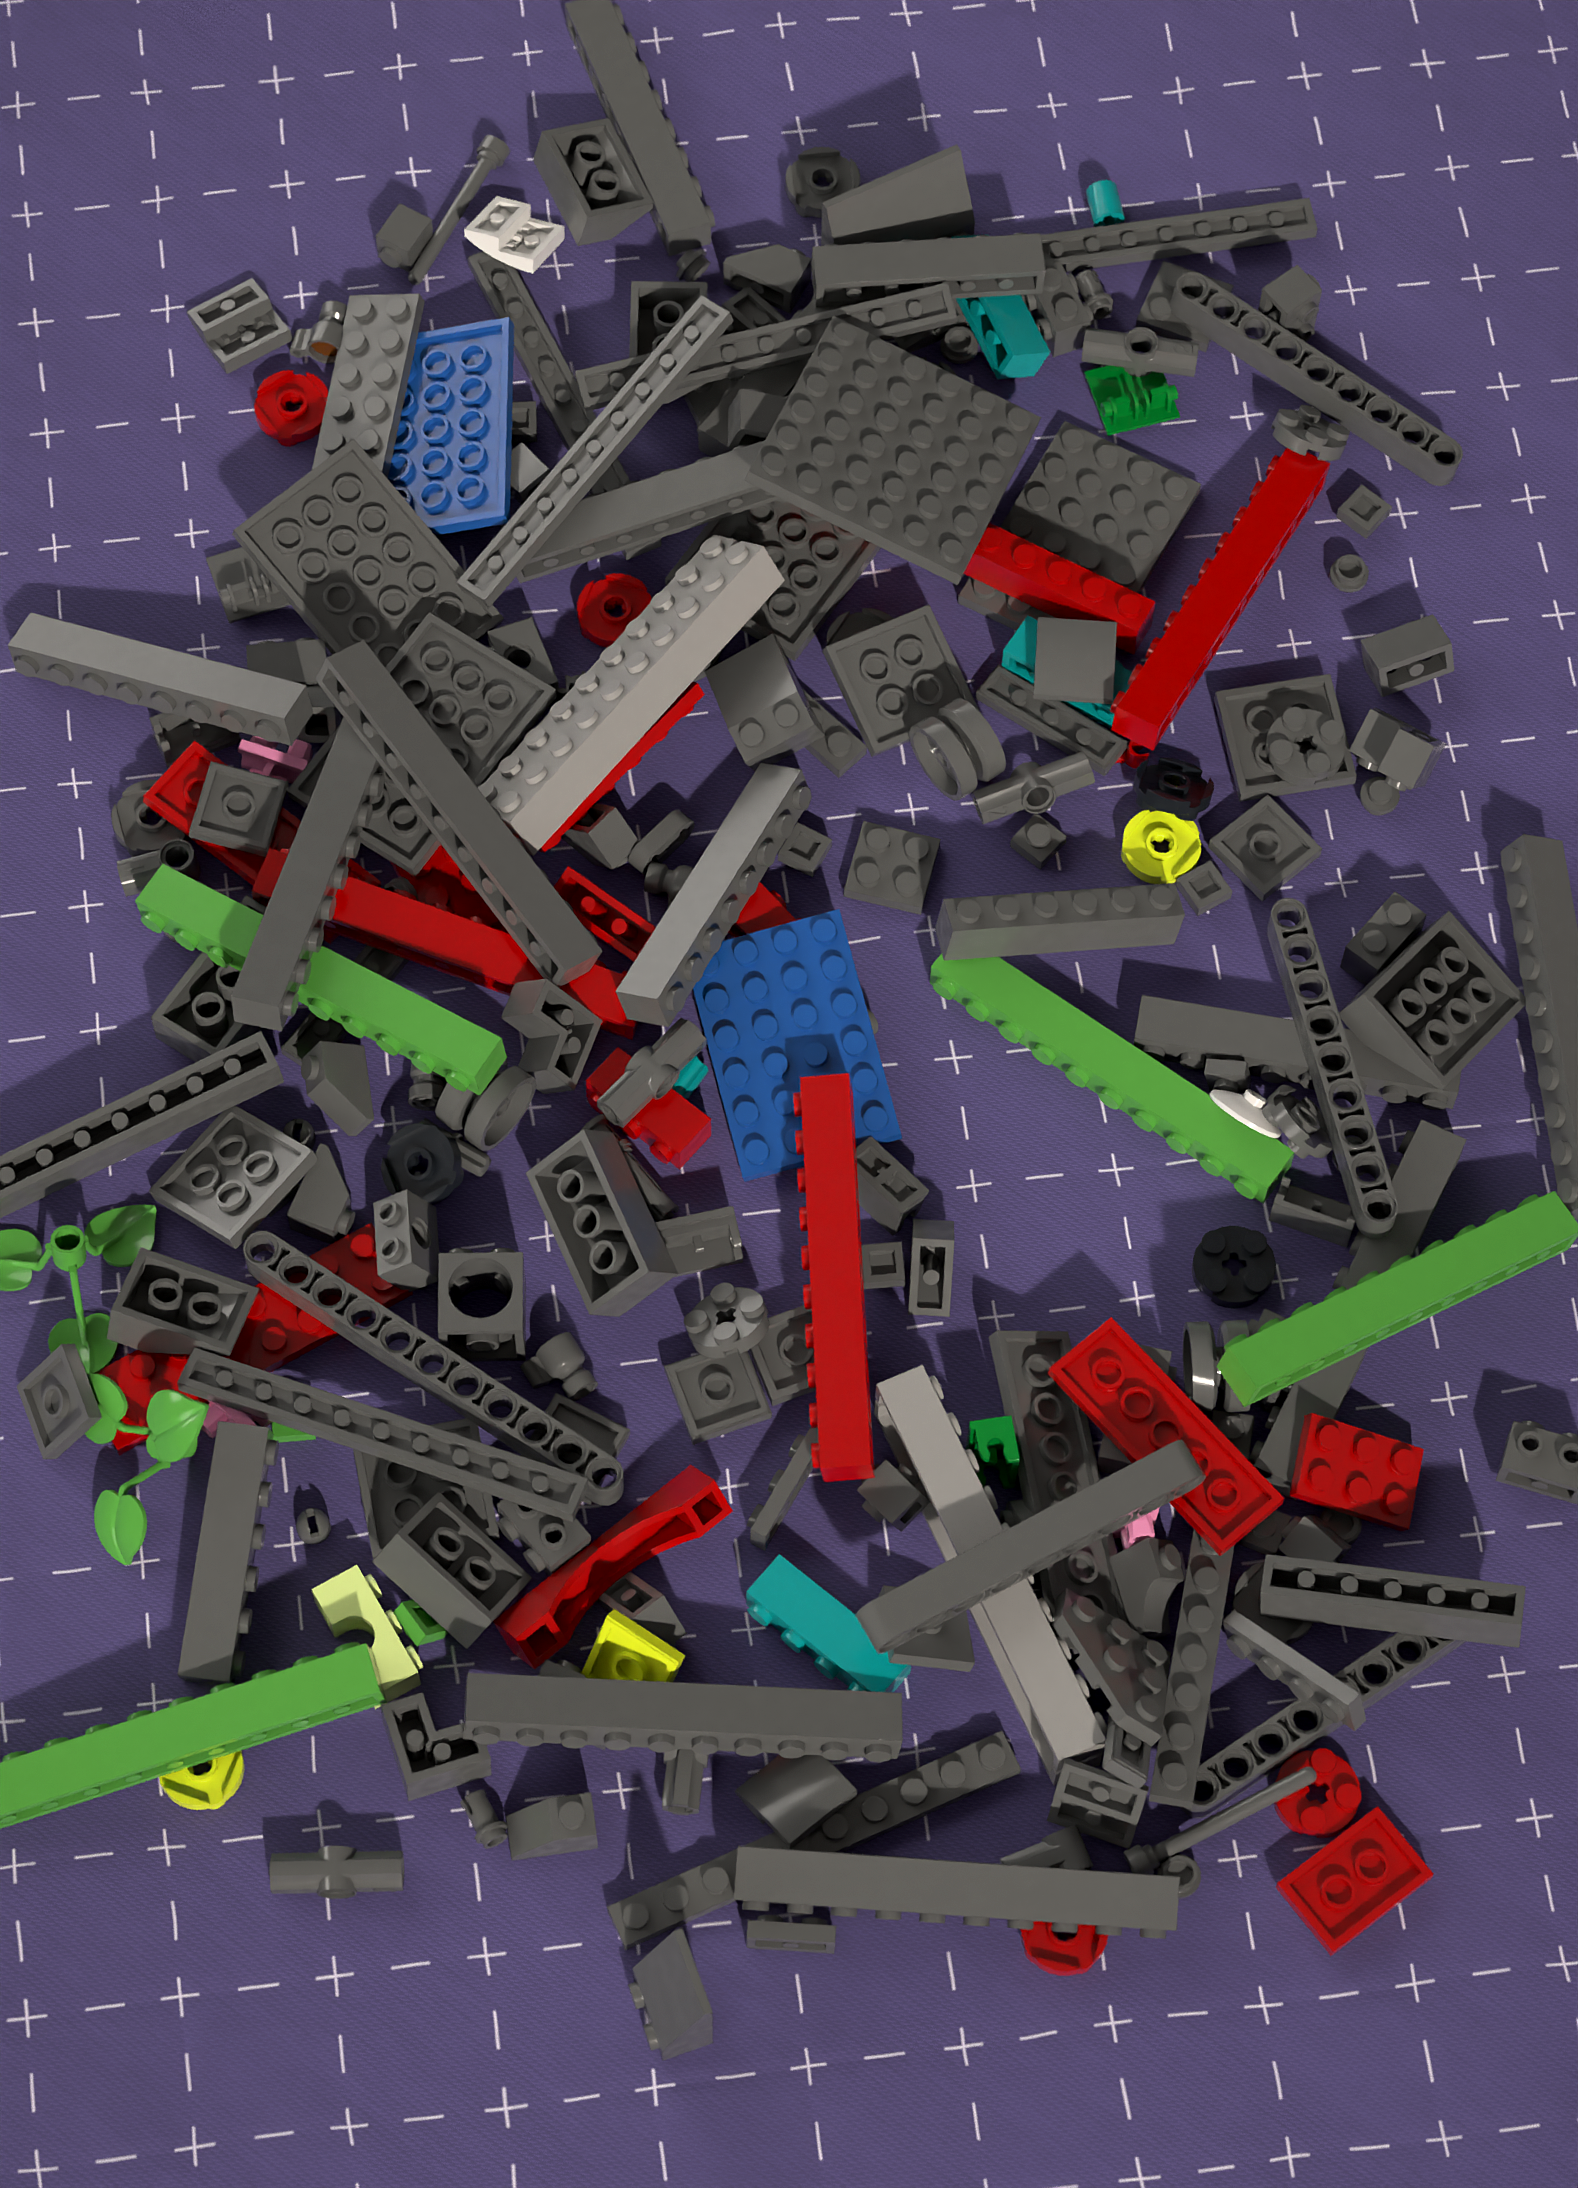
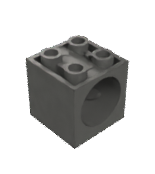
M457 1248L450 1250L448 1253H439L438 1336L440 1344L468 1362L526 1361V1277L523 1252H515L510 1248H496L490 1252L473 1253L469 1249ZM480 1289L498 1291L509 1299L508 1304L500 1312L484 1318L465 1315L456 1308L458 1302L465 1295Z

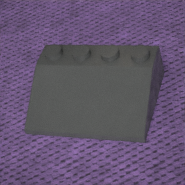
M957 144L822 202L821 246L826 244H861L864 242H899L905 239L914 241L934 240L941 237L951 238L952 236L974 235L975 219L962 154Z
M1448 911L1416 936L1339 1012L1341 1020L1365 1046L1442 1090L1526 1005V1000L1515 984L1454 915Z

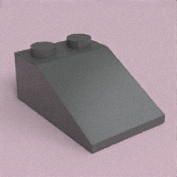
M774 634L765 637L705 671L727 728L744 762L754 771H756L760 763L773 765L825 736Z
M141 1247L111 1309L107 1339L146 1353L191 1354L195 1347L219 1356H230L257 1297L259 1288Z
M681 1928L673 1931L633 1967V1979L635 1982L628 1984L636 2010L644 2007L649 2021L648 2024L642 2025L651 2051L659 2049L663 2061L713 2043V2012L684 1931Z

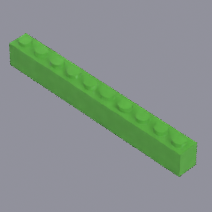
M165 864L160 866L135 900L141 915V921L147 928L156 933L164 931L173 936L184 948L191 951L196 948L206 953L217 965L223 968L231 966L239 971L242 970L263 918L262 914ZM321 946L318 953L313 952L310 959L311 972L306 985H300L298 994L299 1002L308 1006L310 1011L323 1020L331 1018L341 1023L345 1030L358 1038L366 1036L376 1041L377 1045L386 1053L393 1056L399 1053L410 1059L419 1070L431 1074L433 1071L445 1077L446 1081L455 1089L463 1092L468 1089L479 1096L506 1060L507 1055L501 1037L324 946Z
M941 953L931 966L930 984L941 997L947 1000L954 999L963 1005L966 1011L976 1020L981 1022L986 1020L998 1028L1000 1034L1006 1040L1015 1044L1019 1042L1032 1051V1054L1038 1061L1045 1065H1054L1063 1071L1068 1080L1076 1086L1082 1088L1086 1086L1098 1094L1100 1100L1109 1108L1115 1110L1119 1108L1131 1116L1134 1123L1147 1132L1154 1131L1166 1139L1167 1144L1174 1151L1180 1154H1189L1200 1162L1201 1167L1213 1176H1222L1234 1184V1188L1244 1197L1249 1199L1255 1198L1264 1204L1283 1176L1291 1168L1294 1153L1288 1146L1238 1121L1221 1109L1210 1098L1209 1094L1000 957L944 961Z
M1555 1191L1540 1198L1537 1194L1531 1195L1517 1206V1209L1509 1213L1506 1209H1502L1489 1217L1485 1224L1477 1228L1474 1224L1466 1226L1452 1240L1446 1243L1442 1240H1437L1427 1246L1421 1255L1415 1258L1406 1255L1394 1262L1389 1270L1381 1274L1378 1271H1372L1361 1278L1356 1286L1348 1290L1345 1286L1333 1290L1321 1303L1313 1305L1312 1302L1305 1303L1291 1314V1317L1280 1321L1279 1318H1274L1260 1327L1258 1333L1247 1337L1245 1334L1238 1335L1224 1346L1226 1352L1217 1364V1368L1242 1405L1246 1407L1567 1251L1578 1237V1223Z
M358 1642L346 1643L337 1647L334 1650L335 1653L321 1658L317 1656L303 1657L295 1661L293 1667L279 1672L274 1669L264 1670L254 1674L251 1677V1681L239 1685L234 1683L221 1684L212 1688L210 1694L196 1699L190 1696L181 1697L171 1701L168 1704V1708L153 1713L151 1710L135 1712L127 1717L126 1722L113 1726L110 1724L95 1725L85 1731L86 1735L69 1740L67 1737L56 1738L46 1742L43 1749L31 1753L17 1751L7 1754L2 1758V1762H0V1829L387 1703L374 1655L367 1643L361 1645Z

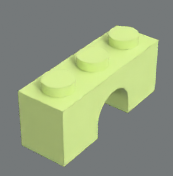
M355 1565L312 1589L315 1603L335 1638L353 1629L365 1630L375 1638L370 1650L376 1661L387 1703L421 1685L418 1670L423 1668L422 1662L412 1645L404 1648L398 1637V1634L403 1632L400 1623L391 1609L384 1612L377 1599L382 1597V1593L371 1574L364 1577L358 1565Z

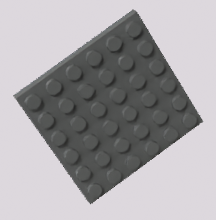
M833 316L753 461L745 481L958 585L1041 417Z

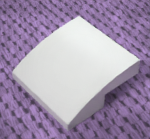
M496 196L464 229V236L495 259L517 269L534 273L564 240V226L530 218L531 204Z

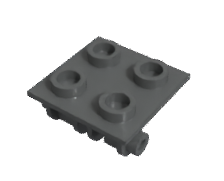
M243 547L206 558L229 624L291 605Z

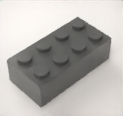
M248 895L240 902L264 915L267 908ZM201 952L152 1015L151 1020L156 1038L194 1062H198L258 1033L262 1027L234 1021L231 995L241 971L231 966L223 968L214 963L206 953Z
M583 1129L526 1172L590 1315L620 1317L678 1275L614 1133Z

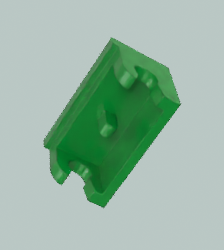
M1012 1416L969 1421L966 1450L970 1448L975 1455L980 1470L976 1475L982 1487L986 1484L984 1470L988 1467H994L1000 1473L999 1480L1003 1489L1015 1488L1020 1458Z

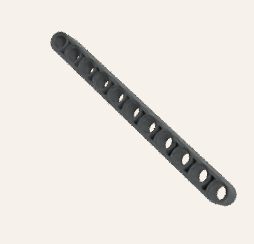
M258 1231L252 1233L246 1239L243 1252L248 1271L255 1279L524 1457L588 1478L589 1486L584 1496L592 1502L609 1506L616 1503L622 1497L624 1492L623 1469L614 1457L275 1234L268 1231ZM262 1251H270L274 1253L273 1256L266 1261H258L254 1259V1257ZM295 1273L307 1275V1278L300 1283L288 1281V1278ZM329 1295H337L341 1298L337 1304L332 1306L321 1303L322 1299ZM363 1317H370L375 1320L367 1328H360L355 1325V1322ZM397 1339H403L409 1343L402 1350H393L388 1347L391 1342ZM429 1362H439L443 1365L435 1373H428L422 1369ZM464 1384H472L477 1387V1390L468 1396L456 1392ZM497 1407H507L512 1411L504 1418H496L491 1415V1411ZM533 1429H540L546 1433V1436L538 1441H531L525 1437L526 1433ZM566 1452H575L581 1456L573 1464L563 1463L559 1459ZM600 1475H610L616 1479L608 1487H601L594 1483V1480Z

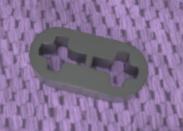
M680 809L672 811L635 845L629 855L628 862L643 875H646L652 861L662 863L687 840L694 829V821Z

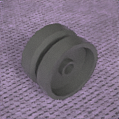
M957 698L939 709L938 719L933 716L926 717L912 726L909 732L912 749L925 774L946 797L953 801L961 800L976 790L977 780L988 782L1002 773L1006 767L1003 749L990 724L970 702L963 698Z
M506 1058L480 1096L468 1089L465 1092L459 1091L447 1083L435 1110L436 1118L452 1130L459 1131L465 1128V1139L480 1150L487 1152L495 1148L508 1136L526 1112L537 1086L536 1078L518 1066L514 1065L508 1068Z
M1223 1320L1217 1333V1347L1213 1328L1208 1321L1185 1322L1184 1391L1185 1395L1203 1413L1212 1412L1217 1401V1386L1221 1404L1227 1412L1250 1410L1251 1404L1246 1407L1242 1405L1217 1368V1364L1226 1352L1224 1346L1230 1340L1241 1334L1249 1337L1246 1320Z

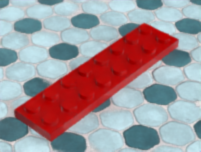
M372 1223L309 1256L386 1308L413 1295V1292L409 1293V1290H401L378 1276L375 1228ZM295 1273L288 1278V1281L300 1283L307 1278V1275ZM259 1283L254 1286L259 1288V1291L231 1355L222 1357L271 1373L340 1334L263 1283ZM329 1295L322 1299L321 1303L332 1306L337 1304L341 1298L337 1295ZM370 1317L360 1318L355 1322V1325L364 1322ZM136 1350L103 1368L98 1374L104 1375L116 1382L126 1397L127 1412L121 1421L128 1425L149 1427L147 1423V1409L150 1400L158 1391L166 1389L178 1391L191 1399L209 1404V1400L179 1391L177 1382L191 1354L146 1353ZM117 1429L115 1438L111 1442L120 1456L147 1441L149 1435L121 1432Z

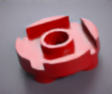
M293 370L277 372L266 378L257 390L258 396L254 402L257 423L264 433L271 438L277 439L281 445L286 447L309 440L320 433L329 391L322 380L314 374L306 372V376L294 374ZM291 401L293 404L302 403V405L299 407V410L289 412L286 411L285 403Z
M621 573L605 575L604 580H599L595 584L594 580L588 583L581 591L577 601V618L581 634L599 646L605 648L611 646L625 631L626 626L636 619L650 604L652 598L647 592V587L639 579ZM616 605H621L622 612L624 613L622 616L611 617L610 613L606 612V609H614Z
M1319 1748L1315 1751L1307 1750L1292 1756L1281 1767L1275 1782L1304 1767H1312L1317 1773V1778L1311 1784H1315L1317 1787L1323 1786L1327 1790L1324 1795L1326 1802L1321 1804L1317 1799L1310 1802L1306 1797L1310 1792L1308 1785L1275 1802L1274 1807L1277 1815L1290 1830L1301 1835L1305 1833L1310 1836H1317L1316 1838H1328L1342 1832L1352 1822L1361 1801L1360 1783L1356 1773L1344 1759L1336 1756L1331 1750L1326 1748Z
M1034 1921L1033 1929H1020V1938L1026 1957L1040 1969L1059 1976H1071L1087 1972L1102 1956L1108 1940V1935L1095 1934L1096 1925L1078 1924L1077 1935L1075 1937H1068L1067 1941L1059 1940L1058 1934L1051 1931L1052 1922Z

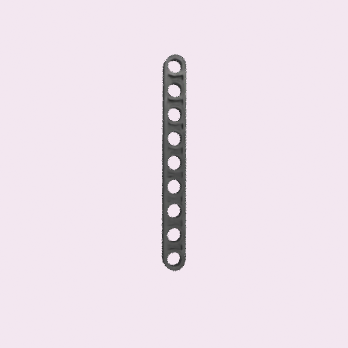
M1189 271L1178 277L1170 301L1172 313L1177 318L1428 483L1435 486H1444L1453 480L1463 457L1461 445L1456 440L1198 272ZM1185 294L1192 295V296H1194L1195 298H1190V297L1186 296ZM1216 315H1222L1226 318H1220ZM1247 335L1254 336V337H1256L1257 339H1252V338L1248 337ZM1279 356L1287 357L1289 360L1282 359ZM1310 376L1317 377L1320 380H1314ZM1342 397H1347L1352 401L1344 400ZM1374 418H1379L1384 422L1376 421ZM1406 439H1411L1415 443L1408 442ZM1437 459L1443 460L1447 464L1440 463Z
M1283 898L1278 900L1272 907L1267 926V936L1356 1225L1360 1233L1365 1237L1381 1239L1391 1232L1399 1210L1397 1197L1308 912L1304 904L1299 900ZM1287 919L1292 921L1295 925L1287 927L1282 925L1279 921ZM1300 955L1307 961L1296 962L1290 956ZM1309 990L1318 997L1307 998L1301 992ZM1320 1026L1328 1030L1329 1033L1318 1034L1312 1028ZM1328 1062L1334 1063L1340 1067V1070H1328L1323 1064ZM1344 1099L1350 1102L1352 1106L1343 1108L1338 1106L1334 1100ZM1354 1135L1359 1137L1363 1143L1355 1145L1347 1141L1345 1137ZM1366 1172L1371 1174L1375 1180L1366 1182L1361 1180L1357 1174ZM1372 1209L1380 1210L1387 1218H1373L1368 1211Z
M1184 1440L1170 1443L863 1606L855 1616L877 1653L888 1652L1188 1493L1205 1480L1206 1475Z
M1396 1633L1333 1676L1360 1694L1363 1708L1366 1710L1467 1641ZM1400 1647L1411 1648L1416 1653L1417 1659L1413 1661L1404 1660L1399 1656L1397 1649ZM1366 1670L1377 1671L1382 1676L1383 1682L1380 1684L1369 1683L1364 1678L1362 1672ZM1296 1700L1199 1765L1196 1786L1205 1788L1211 1798L1206 1801L1193 1800L1192 1809L1180 1807L1181 1810L1192 1818L1209 1816L1283 1766L1292 1756L1307 1750L1344 1724L1331 1721L1322 1712L1321 1708L1311 1701ZM1298 1716L1308 1717L1313 1722L1315 1728L1309 1731L1301 1730L1295 1725L1293 1719ZM1270 1739L1278 1744L1280 1752L1267 1754L1260 1749L1258 1743L1261 1740ZM1228 1763H1237L1243 1767L1245 1775L1240 1778L1231 1777L1225 1772L1223 1766Z

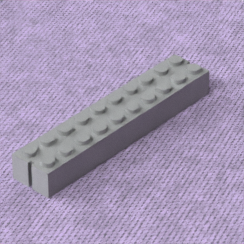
M713 535L707 539L693 558L676 572L675 577L669 584L651 599L650 604L644 611L626 626L625 631L601 653L596 663L576 680L571 690L551 707L547 716L525 735L523 742L511 755L500 762L498 769L486 782L478 786L479 791L489 804L497 809L502 821L512 834L523 843L528 854L533 856L785 581L764 546L744 541L738 543L735 539Z
M923 1365L876 1384L874 1415L898 1464L903 1463L920 1479L915 1487L930 1501L921 1512L945 1562L1009 1529L1010 1527L1006 1522L1000 1524L994 1510L998 1509L992 1490L988 1485L982 1487L976 1475L980 1470L975 1455L970 1448L964 1450L958 1438L962 1433L953 1412L947 1414L940 1401L944 1399V1395L937 1378L934 1375L928 1377ZM1031 1575L969 1608V1612L1052 1784L1055 1785L1058 1784L1066 1758L1091 1767L1100 1765L1102 1752L1105 1749L1107 1726L1099 1712L1093 1714L1086 1700L1090 1698L1087 1684L1080 1673L1074 1675L1068 1663V1660L1071 1659L1068 1645L1060 1636L1055 1637L1049 1624L1053 1621L1051 1611L1043 1597L1036 1598L1031 1587L1034 1584V1578Z

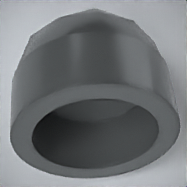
M293 1119L286 1123L282 1133L294 1139L295 1129L301 1128L300 1143L309 1149L314 1147L316 1142L315 1131L308 1121Z
M308 1508L302 1511L296 1520L298 1536L307 1544L315 1545L322 1543L330 1534L331 1525L329 1518L324 1511L318 1508ZM315 1516L319 1532L310 1534L307 1518Z

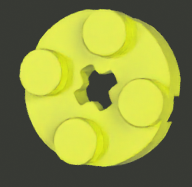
M1144 810L1135 815L1127 824L1123 834L1121 858L1128 869L1139 879L1151 884L1175 883L1177 878L1194 870L1198 865L1201 854V841L1199 830L1194 821H1184L1177 818L1174 814L1162 811L1150 812V810ZM1166 840L1169 842V852L1166 853L1155 851V846L1152 844L1153 841L1161 843Z
M242 1750L208 1761V1765L212 1768L209 1772H203L201 1776L194 1775L192 1767L159 1777L161 1787L172 1801L184 1808L192 1810L220 1808L227 1799L235 1794L242 1782L245 1771Z

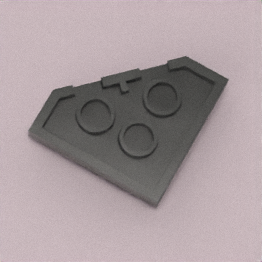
M1066 1588L1056 1598L1053 1627L1061 1639L1069 1637L1080 1654L1075 1660L1092 1688L1097 1689L1101 1687L1112 1705L1107 1711L1115 1724L1152 1747L1162 1737L1171 1653L1157 1641L1150 1640L1130 1628L1125 1621L1114 1618L1098 1608L1088 1598L1079 1596Z

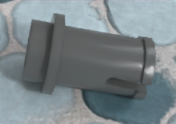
M1091 270L1081 272L1076 276L1075 280L1084 302L1089 305L1092 311L1093 319L1107 317L1113 309L1111 295L1105 293L1095 270L1093 272Z
M485 1790L472 1792L465 1799L461 1800L460 1805L464 1808L477 1833L474 1839L478 1844H482L485 1849H489L499 1845L507 1838L508 1835L505 1830L508 1826L505 1821L499 1820Z

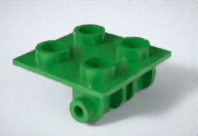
M1110 365L1084 371L1107 436L1180 418L1174 401L1178 399L1176 386L1168 385L1164 373L1152 372L1144 377H1135L1128 374L1123 367Z

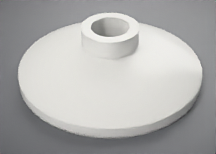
M1247 1089L1243 1095L1225 1090H1212L1209 1094L1210 1098L1221 1109L1248 1127L1271 1138L1278 1139L1281 1136L1280 1128L1270 1124L1264 1117L1262 1109L1266 1106L1267 1100L1258 1093Z

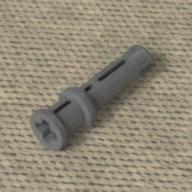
M604 1114L594 1117L585 1124L581 1130L588 1129L614 1133L650 1214L655 1218L656 1222L671 1219L674 1216L673 1212H678V1205L668 1197L659 1184L631 1153L633 1150L631 1143L627 1139H621L609 1125V1120Z

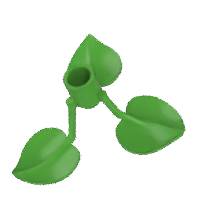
M131 1205L103 1212L88 1223L84 1234L76 1226H60L52 1233L51 1243L45 1245L43 1255L41 1244L32 1233L21 1229L0 1231L1 1291H17L26 1288L31 1283L32 1270L41 1271L51 1256H53L54 1264L58 1268L69 1272L77 1319L68 1318L58 1322L49 1334L48 1344L50 1353L54 1352L61 1344H75L86 1375L91 1373L98 1374L103 1368L108 1366L116 1355L119 1343L107 1339L110 1320L108 1315L95 1313L87 1317L84 1316L77 1269L86 1261V1250L92 1256H98L102 1253L104 1260L115 1267L132 1266L141 1247L152 1251L155 1241L157 1216L155 1205Z
M91 1373L87 1374L102 1418L85 1435L91 1441L98 1444L111 1442L115 1438L117 1429L121 1432L149 1435L146 1441L147 1451L152 1458L158 1460L156 1464L121 1485L118 1493L111 1489L104 1490L96 1502L94 1523L102 1545L118 1562L124 1565H131L132 1559L140 1549L146 1535L147 1516L140 1500L134 1495H128V1492L131 1488L161 1469L170 1468L171 1462H177L195 1454L198 1446L197 1437L203 1426L209 1405L191 1399L175 1390H161L151 1398L147 1409V1423L149 1427L128 1425L121 1421L128 1407L126 1397L121 1388L112 1379L101 1374Z

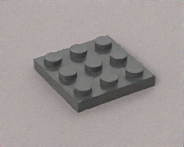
M930 605L826 646L822 651L871 757L909 742V732L912 726L926 717L933 716L938 719L939 709L954 699L963 698L979 711Z
M1331 674L1215 691L1214 701L1239 802L1261 799L1267 795L1274 797L1355 784L1357 775L1351 752L1349 751L1350 748ZM1299 707L1301 709L1316 710L1328 715L1343 726V736L1346 743L1345 754L1340 769L1333 777L1328 780L1327 777L1323 780H1318L1315 782V785L1299 786L1286 782L1273 771V765L1265 754L1266 738L1273 722L1281 717L1288 708ZM1308 741L1296 743L1300 746L1299 752L1306 754L1309 749L1316 750Z
M235 1105L223 1111L150 1188L149 1192L157 1202L234 1249H237L315 1165L318 1158L313 1150Z
M467 1418L429 1425L481 1443L478 1426ZM353 1449L373 1560L438 1491L492 1541L500 1540L492 1495Z

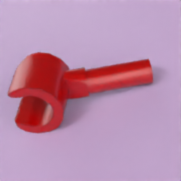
M1131 740L1127 749L1116 763H1126L1129 767L1138 768L1142 762L1147 761L1150 753H1135L1134 751H1139L1144 746Z

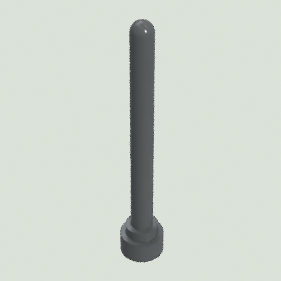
M486 135L477 148L478 155L476 158L478 162L408 274V280L412 285H419L423 281L490 170L502 166L510 149L501 139L492 135Z
M1304 1767L1153 1847L1149 1844L1141 1847L1138 1844L1123 1852L1132 1873L1155 1875L1154 1871L1161 1868L1159 1863L1310 1785L1316 1780L1317 1773L1312 1767Z

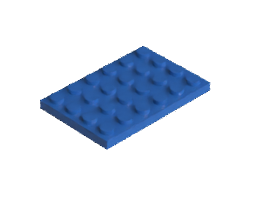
M510 317L418 333L388 480L434 535L502 525L510 520L514 324Z
M840 909L722 941L719 951L713 955L704 970L702 978L693 987L744 1182L804 1166V1155H797L795 1131L803 1130L802 1117H795L793 1093L801 1092L800 1077L850 1074L854 1097L856 1147L870 1136L880 1145L902 1139Z

